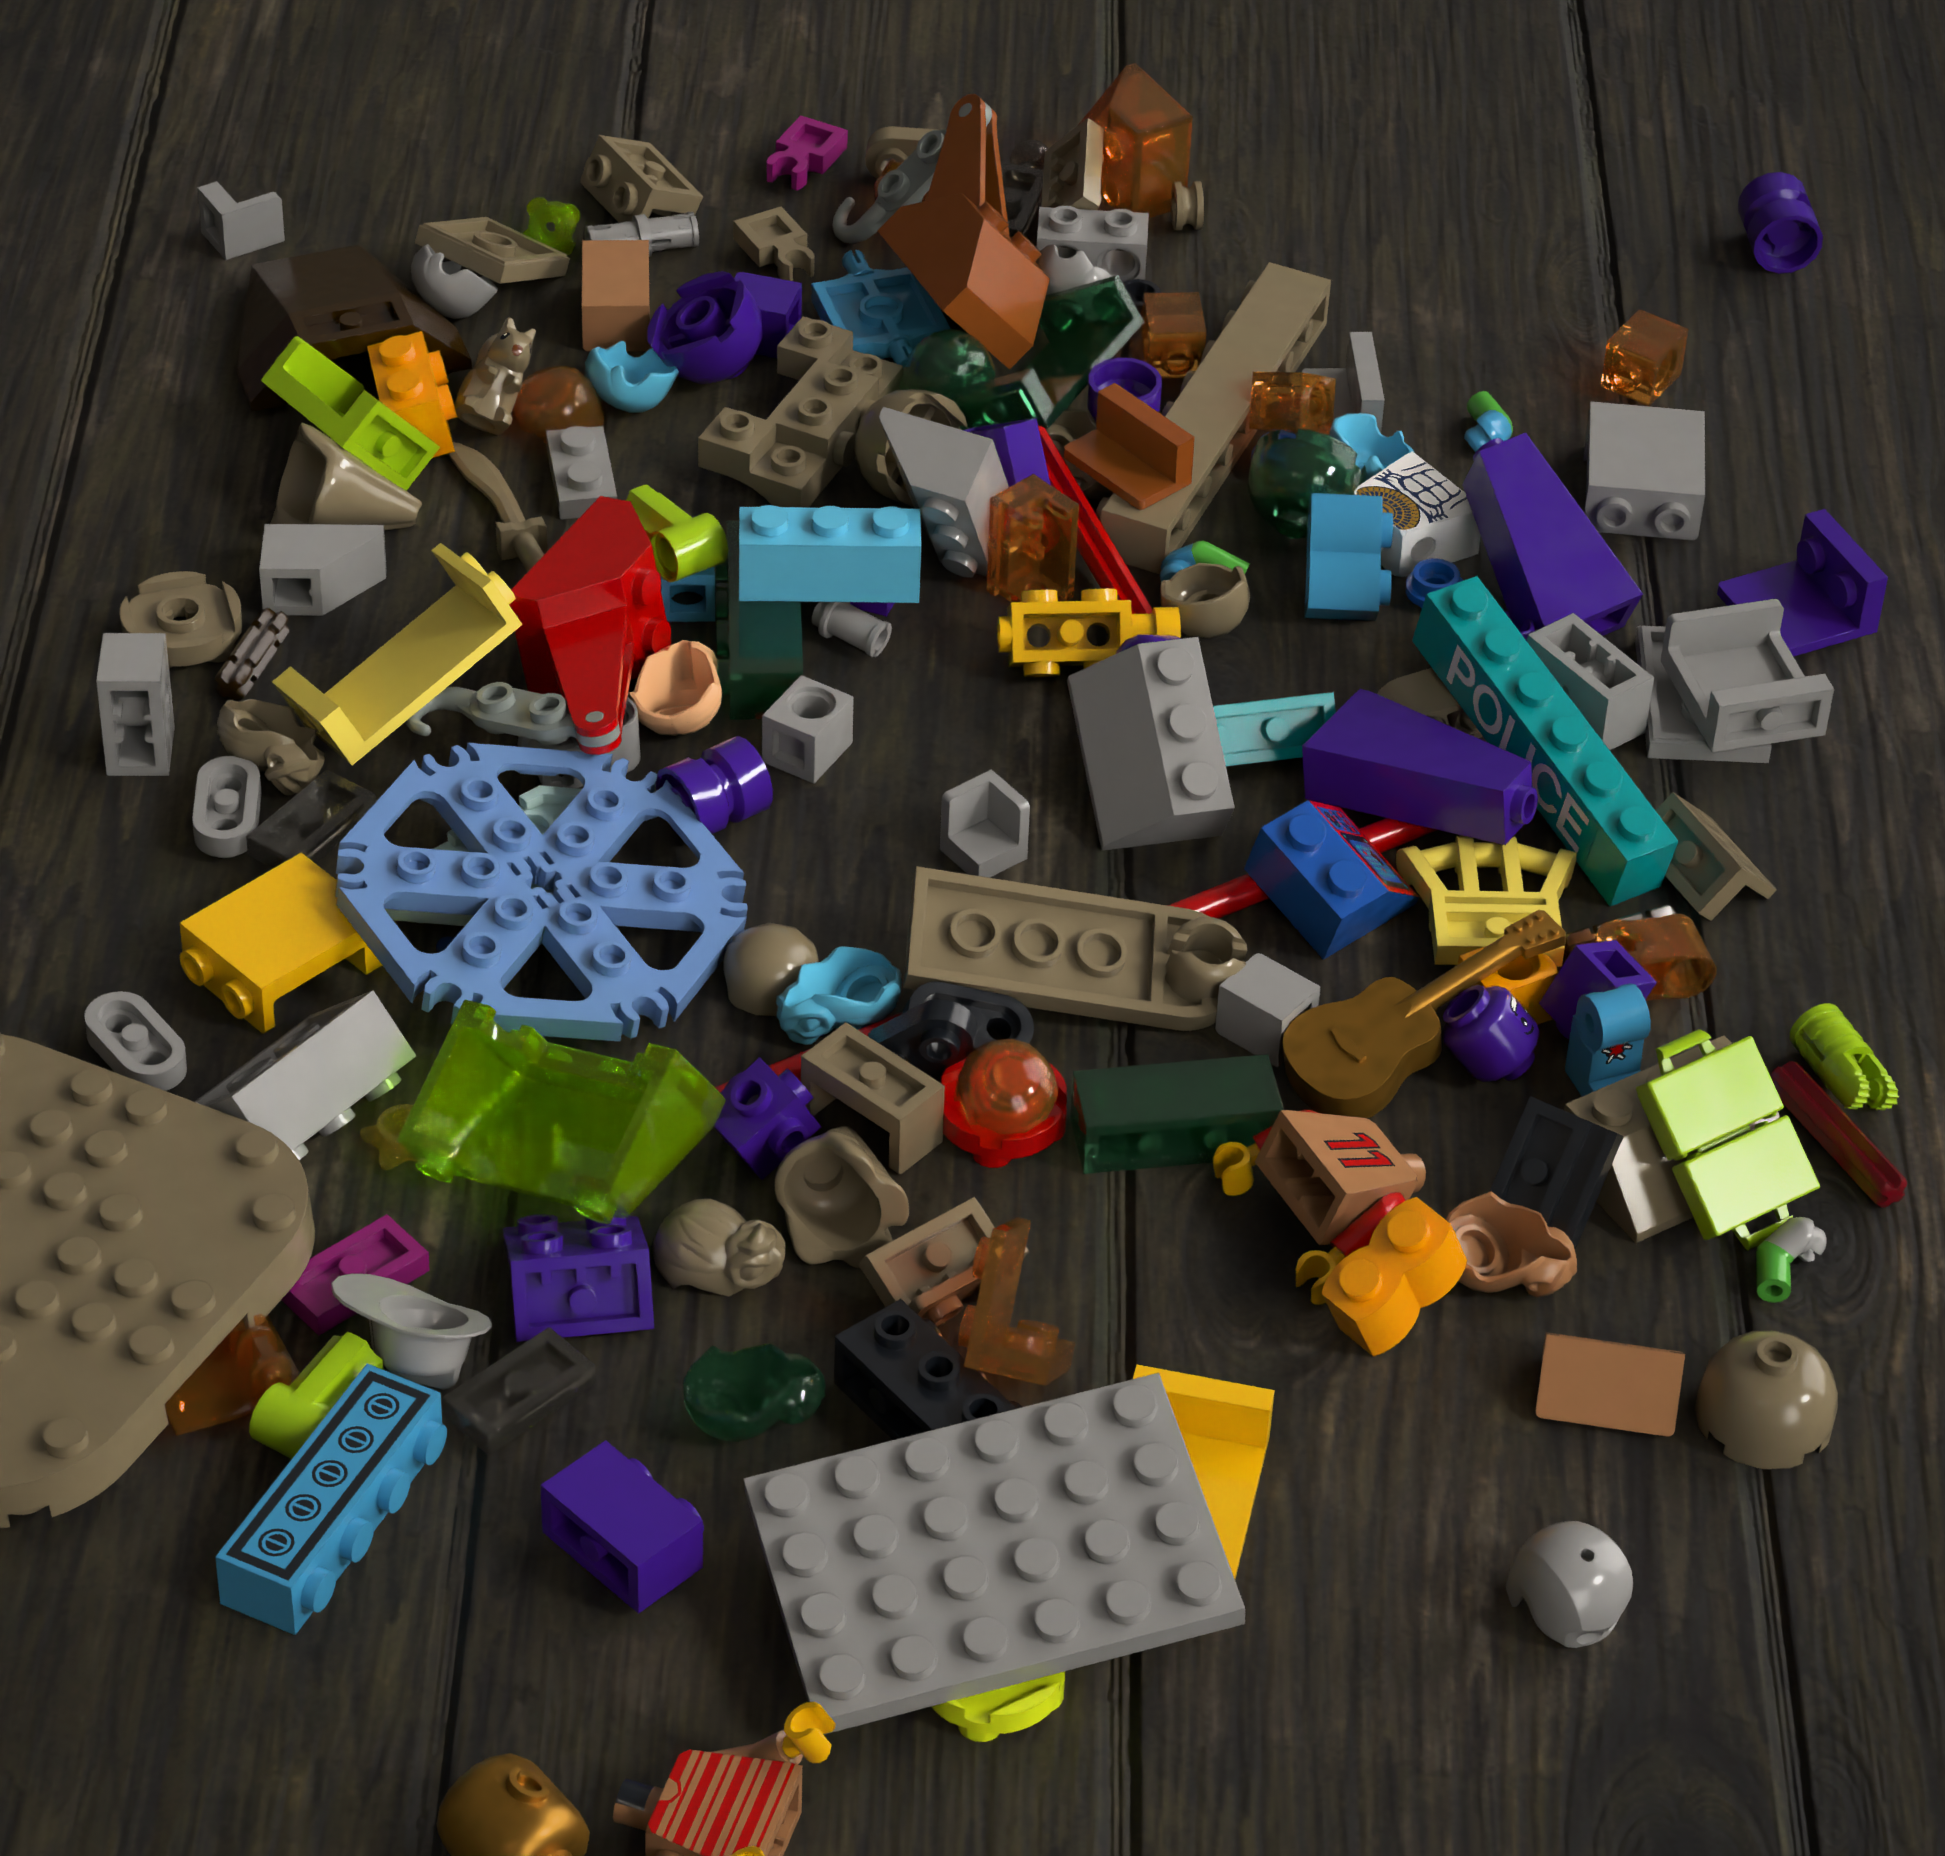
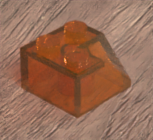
M1136 63L1125 66L1080 123L1089 118L1104 128V161L1100 193L1107 203L1116 209L1149 213V218L1171 211V187L1173 182H1181L1182 186L1188 187L1193 116Z

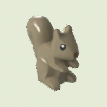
M508 317L500 332L492 335L485 341L478 353L474 368L465 376L454 403L457 417L471 427L496 435L502 434L510 426L513 420L511 412L518 392L522 387L523 373L527 369L531 358L533 340L536 334L535 329L532 328L526 332H519L515 328L513 319Z

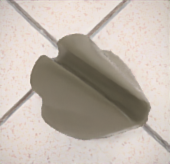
M302 422L298 427L296 437L290 449L276 500V508L270 524L384 525V530L400 529L416 524L417 514L422 506V502L373 470L358 457L346 451L327 435L313 426Z
M849 1126L828 1130L824 1134L810 1138L795 1146L785 1155L776 1172L775 1194L777 1201L785 1210L787 1230L793 1250L802 1261L812 1266L831 1260H842L852 1267L860 1268L859 1264L867 1254L893 1241L888 1227L903 1226L907 1222L909 1203L904 1189L889 1176L866 1143Z

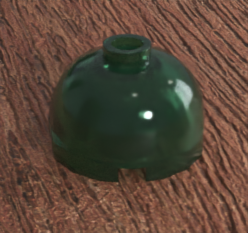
M1298 429L1296 438L1278 439L1280 430L1271 431L1258 439L1253 453L1247 482L1254 509L1271 526L1275 527L1279 533L1289 538H1305L1307 536L1308 503L1311 493L1353 495L1357 487L1365 482L1366 467L1364 465L1360 470L1355 464L1358 454L1350 446L1332 436L1312 430Z

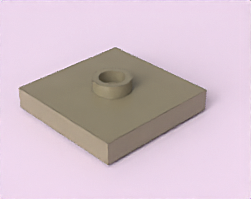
M488 217L424 223L419 225L415 244L422 247L429 244L435 253L441 252L445 258L499 284L565 276L570 260L567 254Z

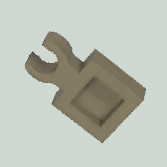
M782 206L733 221V239L759 267L775 264L778 267L779 278L793 281V268L804 269L810 277L814 276L815 255L807 247V233Z

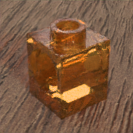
M1199 292L1143 293L1140 339L1144 361L1155 367L1162 378H1185L1189 370L1196 371L1201 364L1206 343V327Z
M1639 309L1607 341L1601 387L1650 406L1682 374L1689 329Z
M1253 371L1249 429L1267 432L1286 431L1305 435H1329L1334 417L1336 378L1302 372Z

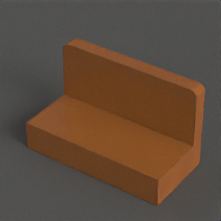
M1113 383L1098 391L1096 429L1064 446V458L1136 509L1143 510L1192 484L1195 437L1118 384Z

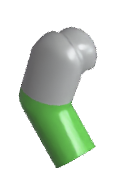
M1806 1217L1789 1218L1758 1246L1756 1251L1757 1294L1762 1300L1776 1303L1787 1299L1791 1293L1790 1263L1796 1257L1804 1262H1811L1815 1260L1813 1251L1819 1255H1822L1827 1243L1826 1234L1822 1229L1814 1226L1813 1220Z

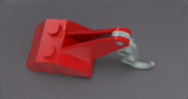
M599 496L511 589L516 599L509 606L523 624L515 630L528 691L512 688L511 685L503 682L487 684L479 691L461 687H447L405 722L406 726L413 733L428 736L431 733V728L423 723L421 718L429 712L445 709L464 714L475 725L489 733H506L534 739L543 745L560 744L572 736L576 738L580 750L590 755L605 754L613 751L620 745L630 680L638 678L648 656L671 644V626L666 618L661 593V577L656 569L652 544L631 501Z

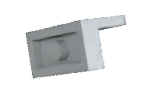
M1349 332L1346 368H1306L1302 370L1301 383L1311 442L1315 446L1328 445L1333 419L1347 413L1374 415L1377 427L1381 433L1385 399L1372 332Z

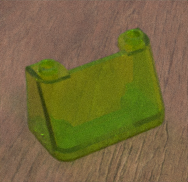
M464 1000L397 1141L418 1158L415 1167L419 1171L438 1181L451 1183L454 1176L573 1206L578 1213L593 1221L610 1224L613 1217L628 1218L715 1127L726 1099L676 1049L649 1043L644 1053L637 1052L633 1062L547 1042L533 1027L521 1025L519 1031L512 1029L510 1032H507L493 1020L496 1011L491 1006Z

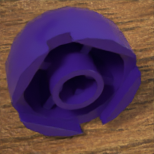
M728 272L708 273L686 282L676 290L681 299L674 303L669 310L662 303L654 312L647 328L648 343L666 366H675L678 369L677 377L697 384L720 382L740 375L748 367L762 340L761 311L740 279L739 282L735 281Z

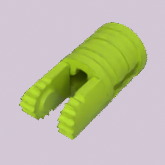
M1831 1003L1817 1005L1803 1013L1796 1020L1790 1030V1042L1800 1052L1815 1074L1819 1076L1822 1083L1833 1093L1836 1099L1840 1100L1844 1108H1863V1104L1866 1103L1865 1105H1869L1870 1109L1886 1110V1108H1892L1893 1104H1897L1899 1096L1895 1082H1893L1887 1070L1875 1057L1871 1048L1864 1042L1863 1038L1836 1005Z

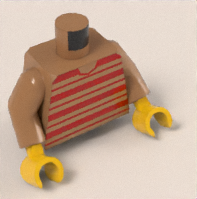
M806 1702L799 1705L789 1714L783 1730L754 1744L712 1752L687 1750L679 1754L664 1788L626 1778L616 1798L613 1820L616 1823L646 1831L645 1856H783L802 1813V1765L798 1764L803 1756L813 1764L821 1763L828 1758L831 1751V1743L823 1734L832 1732L835 1729L836 1723L820 1704Z

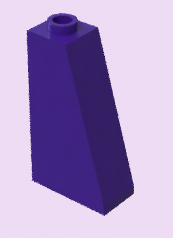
M1525 432L1505 441L1501 438H1496L1482 445L1473 455L1474 462L1462 486L1511 620L1516 628L1519 630L1527 619H1531L1535 622V631L1572 613L1602 636L1624 627L1643 593Z
M1359 689L1302 745L1305 799L1502 845H1506L1524 824L1530 823L1536 812L1538 794L1537 790L1532 787L1531 761L1368 690Z

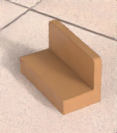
M1545 1332L1535 1410L1538 1417L1666 1437L1674 1434L1685 1360L1683 1352Z

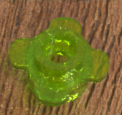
M544 197L533 198L527 205V212L530 215L528 229L522 234L568 256L575 249V241L572 236L580 220L579 210L570 203L548 202ZM548 222L554 223L556 226L555 231H549L546 224Z

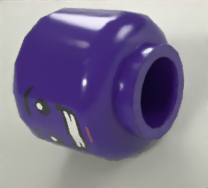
M1481 985L1471 986L1457 995L1446 1008L1443 1015L1445 1022L1442 1031L1443 1043L1456 1060L1476 1080L1491 1082L1504 1078L1510 1081L1525 1073L1534 1062L1535 1054L1532 1051L1536 1047L1539 1038L1538 1025L1535 1019L1506 988L1500 986L1486 988Z

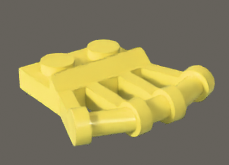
M1456 836L1455 842L1424 850H1419L1417 846L1399 849L1396 853V866L1400 876L1408 885H1413L1429 909V930L1432 934L1435 965H1458L1459 955L1492 944L1504 936V928L1537 910L1545 911L1562 927L1558 901L1564 888H1567L1570 883L1577 854L1562 848L1557 854L1517 843L1516 837H1512L1506 845L1492 842H1474L1471 837ZM1477 867H1497L1499 874H1501L1503 891H1480ZM1454 868L1458 875L1459 890H1447L1436 872ZM1521 870L1547 877L1540 892H1524ZM1565 946L1542 954L1548 955L1556 967H1562Z

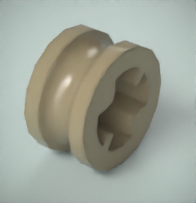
M1193 181L1190 187L1182 186L1181 182L1172 183L1171 220L1174 230H1182L1185 224L1192 225L1194 230L1202 229L1204 221V196L1201 181Z

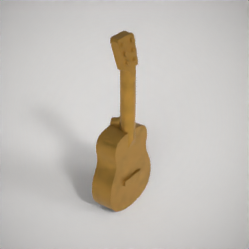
M1537 910L1504 928L1503 937L1418 991L1398 978L1385 977L1376 980L1353 998L1323 1004L1298 1015L1284 1032L1282 1042L1284 1064L1290 1084L1298 1096L1318 1113L1360 1118L1374 1116L1383 1110L1393 1099L1401 1084L1409 1075L1434 1063L1440 1056L1442 1051L1441 1025L1436 1014L1439 1007L1521 955L1528 959L1565 946L1566 931L1545 911Z

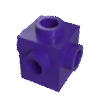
M760 1057L745 1071L735 1075L727 1083L724 1090L700 1110L724 1141L761 1180L780 1165L785 1155L791 1149L808 1140L821 1128L820 1124L805 1107L814 1098L808 1089L788 1068L777 1076Z

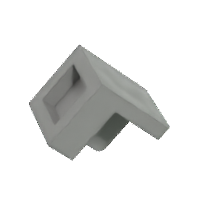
M217 181L197 187L201 233L225 260L285 241L282 199L276 192H270L236 203Z
M992 769L946 791L942 796L940 850L967 874L988 878L1026 860L1030 816L1029 802Z
M1257 953L1245 962L1244 968L1235 975L1228 977L1219 985L1215 1029L1219 1035L1278 1067L1284 1062L1282 1043L1284 1032L1298 1015L1319 1005L1321 986L1269 957Z

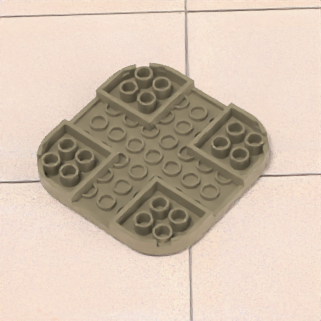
M1 1033L0 1528L10 1527L8 1516L10 1514L28 1515L49 1505L51 1516L55 1517L99 1495L125 1473L169 1424L165 1403L234 1327L252 1333L299 1280L312 1255L315 1242V1226L307 1179L302 1164L287 1144L273 1133L248 1121L32 1041Z

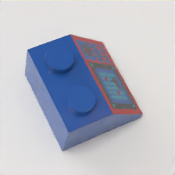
M1307 800L1261 827L1244 867V870L1323 960L1414 906L1419 900L1416 892L1340 807Z

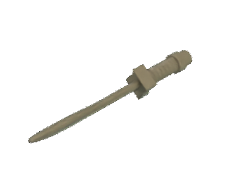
M453 442L455 452L448 453L447 456L463 477L492 502L500 516L502 523L496 522V542L501 560L519 557L528 572L548 551L547 526L542 516L525 520L511 489L496 466L477 450Z

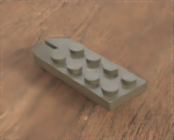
M916 866L911 887L903 988L916 990L928 982H945L1008 995L1029 1008L1172 1030L1192 1031L1203 1029L1216 1023L1219 985L1245 967L1244 958L1248 950L1246 942L1233 926L1226 921L1210 917L1195 910Z

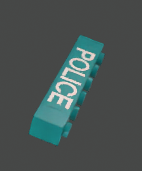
M1478 576L1426 594L1412 642L1485 740L1494 746L1531 761L1532 787L1537 790L1538 794L1537 810L1566 849L1576 852V862L1607 904L1611 907L1661 887L1678 844L1677 838Z

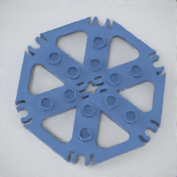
M467 743L466 750L459 745L451 747L449 767L439 765L430 754L423 756L421 769L418 768L415 760H413L339 842L335 897H337L336 905L409 1001L413 1003L415 997L424 990L421 1010L429 1012L438 1002H451L454 1004L451 1024L458 1027L465 1024L470 1018L468 1031L621 1041L622 1034L630 1039L637 1037L640 1024L639 1015L649 1017L659 1029L666 1026L668 1013H670L675 1022L723 961L727 945L731 943L733 937L744 931L748 908L747 904L743 903L746 881L743 880L744 872L705 825L697 820L695 813L690 807H686L682 803L681 797L671 790L673 787L667 780H665L663 787L654 792L657 774L652 771L641 781H630L626 779L629 761L621 758L611 766L613 754L590 755L579 751ZM515 770L520 774L543 776L566 774L579 779L583 784V788L542 835L497 777L502 772ZM420 799L435 807L469 852L401 847L390 843L384 834L412 802ZM656 817L665 819L699 861L696 865L688 868L610 862L643 821ZM532 883L539 886L531 889ZM554 889L553 895L551 893H547L545 890ZM385 909L474 916L445 950L429 954L413 947ZM616 926L693 931L703 934L676 967L669 970H657L648 966ZM543 944L586 999L581 1001L522 998L508 994L504 988L537 948Z

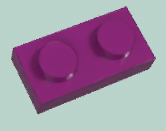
M386 1214L310 1258L301 1277L282 1298V1301L320 1336L357 1314L355 1311L344 1306L333 1295L331 1284L338 1276L351 1273L371 1274L408 1284L430 1271L429 1252Z

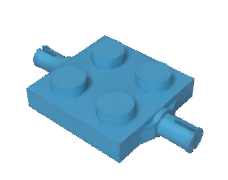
M851 250L842 258V265L848 275L839 279L812 283L811 301L820 319L830 325L852 331L854 351L872 354L880 359L892 358L894 363L903 366V377L908 376V371L911 377L919 372L921 362L916 355L931 350L951 347V328L937 303L908 268L873 270L869 267L864 254L860 250H855V257Z

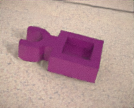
M800 115L776 141V153H773L767 159V182L773 183L778 176L789 174L791 175V189L796 191L802 189L807 184V172L824 174L847 149L848 130Z

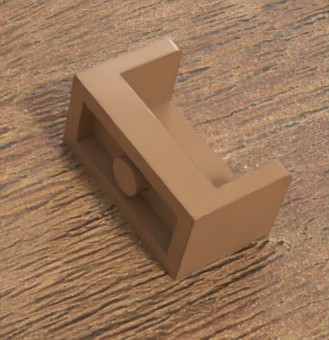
M582 240L583 349L591 351L595 347H601L606 350L619 341H625L626 351H648L650 349V344L647 341V328L650 323L649 240Z

